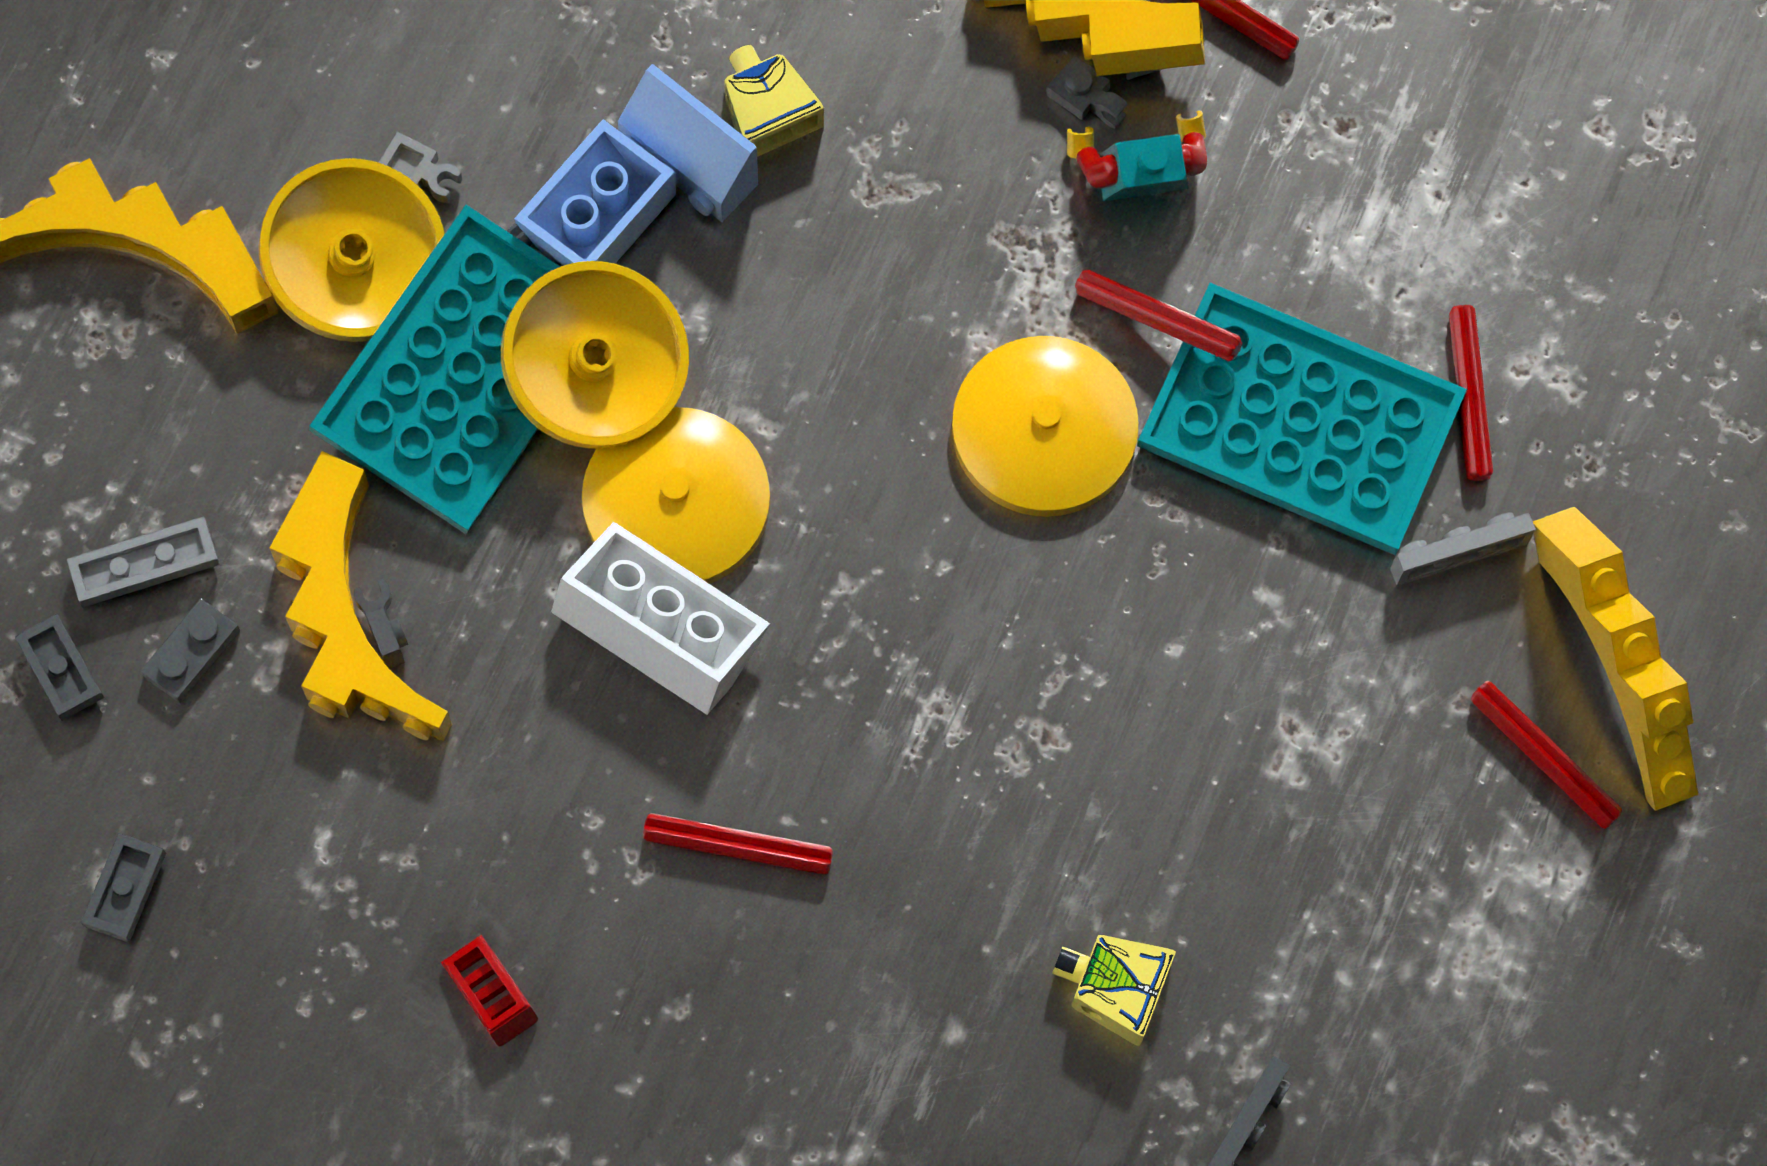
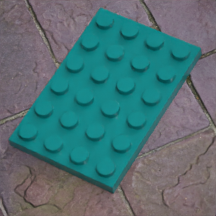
M465 205L309 425L308 431L467 534L538 431V428L523 415L509 393L502 372L501 341L509 314L522 294L540 277L560 266L470 206Z
M1210 282L1195 316L1239 335L1242 342L1241 350L1233 361H1227L1183 341L1141 432L1137 447L1396 556L1467 389Z

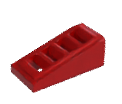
M482 935L441 962L497 1046L505 1045L538 1021L534 1010ZM483 957L486 958L487 963L465 978L462 977L461 972ZM493 974H497V978L473 993L471 989ZM507 989L509 994L487 1009H484V1004Z

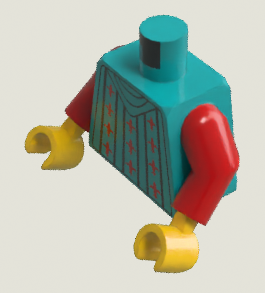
M1199 110L1196 117L1183 119L1181 114H1177L1178 134L1118 142L1100 154L1094 148L1093 128L1085 127V133H1074L1072 129H1067V155L1077 159L1089 184L1094 188L1102 190L1103 201L1189 189L1187 175H1198L1207 166V152L1204 140L1206 138L1203 113Z

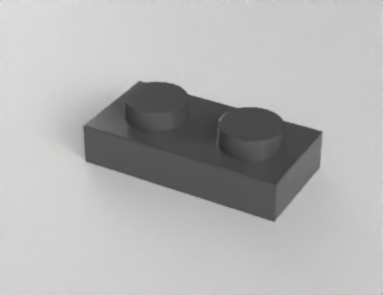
M200 598L140 672L144 678L178 703H181L240 632L239 626Z
M58 614L15 636L16 641L61 721L104 698Z
M118 833L81 920V924L94 931L130 942L166 856L165 850Z

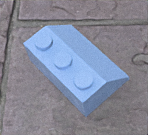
M651 64L645 71L618 120V129L675 172L676 186L688 195L689 202L697 211L705 216L711 213L719 221L723 222L758 185L757 146L654 64Z
M603 119L514 220L538 250L560 267L583 261H603L616 264L676 195L675 172Z

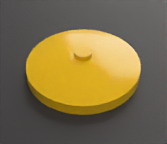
M342 158L329 160L311 166L295 175L273 198L263 219L260 232V267L264 281L276 303L299 325L315 334L334 340L348 342L369 341L445 233L441 219L429 197L416 183L401 172L379 162L365 159Z
M583 261L567 264L546 273L522 294L510 312L504 327L501 341V365L505 383L511 397L523 415L545 434L563 443L582 448L603 449L633 442L649 433L667 417L676 405L685 386L689 367V347L680 315L669 298L657 285L640 273L615 263Z
M1034 336L1017 339L985 355L975 364L963 380L957 393L952 416V438L955 452L962 469L970 481L995 503L1012 511L1032 516L1051 517L1071 514L1083 510L1104 498L1116 487L1127 472L1134 455L1138 437L1136 403L1129 385L1118 369L1094 349L1077 341L1054 336Z
M674 407L667 417L641 438L625 445L595 450L586 469L582 487V507L585 524L594 543L615 522L708 584H711L729 575L742 565L755 550L762 538L770 508L767 472L754 445L734 425L723 418L702 410Z

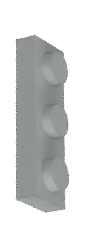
M1504 513L1490 519L1485 527L1471 531L1468 526H1463L1447 532L1443 536V540L1426 544L1425 540H1418L1399 549V553L1396 555L1390 568L1396 585L1398 586L1528 545L1536 530L1530 514L1526 513L1514 517L1513 513Z
M204 516L67 559L77 597L82 608L220 565Z

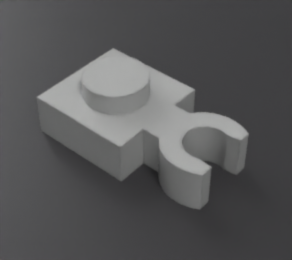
M399 132L396 133L379 163L401 172L420 188L423 185L428 187L431 195L437 201L449 203L451 197L450 192L440 187L439 183L444 179H451L460 184L463 180L461 171L452 164L436 165L439 159L436 150Z

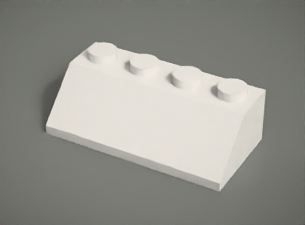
M615 522L603 532L561 578L551 613L706 715L710 713L733 686L770 624Z

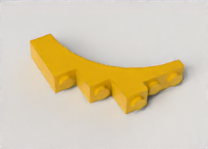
M984 0L986 8L1026 3L1029 26H1037L1041 42L1082 37L1085 60H1093L1097 76L1205 64L1203 23L1198 3H1157L1144 0Z
M90 158L82 162L69 163L60 168L56 175L48 178L55 193L48 198H36L27 203L23 210L7 218H0V263L24 254L59 247H99L129 252L162 264L192 282L219 307L237 334L278 314L273 295L223 206L214 210L200 211L193 215L188 223L180 226L156 182L148 186L134 187L127 191L122 199L114 202Z
M322 451L269 547L277 564L276 568L280 572L295 580H302L304 576L306 577L285 616L293 632V638L314 649H317L320 644L323 645L301 685L307 700L310 701L308 705L324 716L334 718L335 714L338 713L350 719L357 704L361 703L360 709L366 714L385 721L387 716L404 723L403 729L417 738L428 740L430 736L444 741L452 726L448 711L417 694L386 666L368 642L356 617L349 586V550L355 519L369 484L364 469Z
M1571 507L1533 521L1536 529L1534 538L1539 563L1556 581L1574 608L1599 655L1615 692L1632 740L1647 803L1656 811L1699 795L1687 728L1688 725L1694 723L1687 682L1661 658L1655 617L1629 592L1623 552L1576 507Z

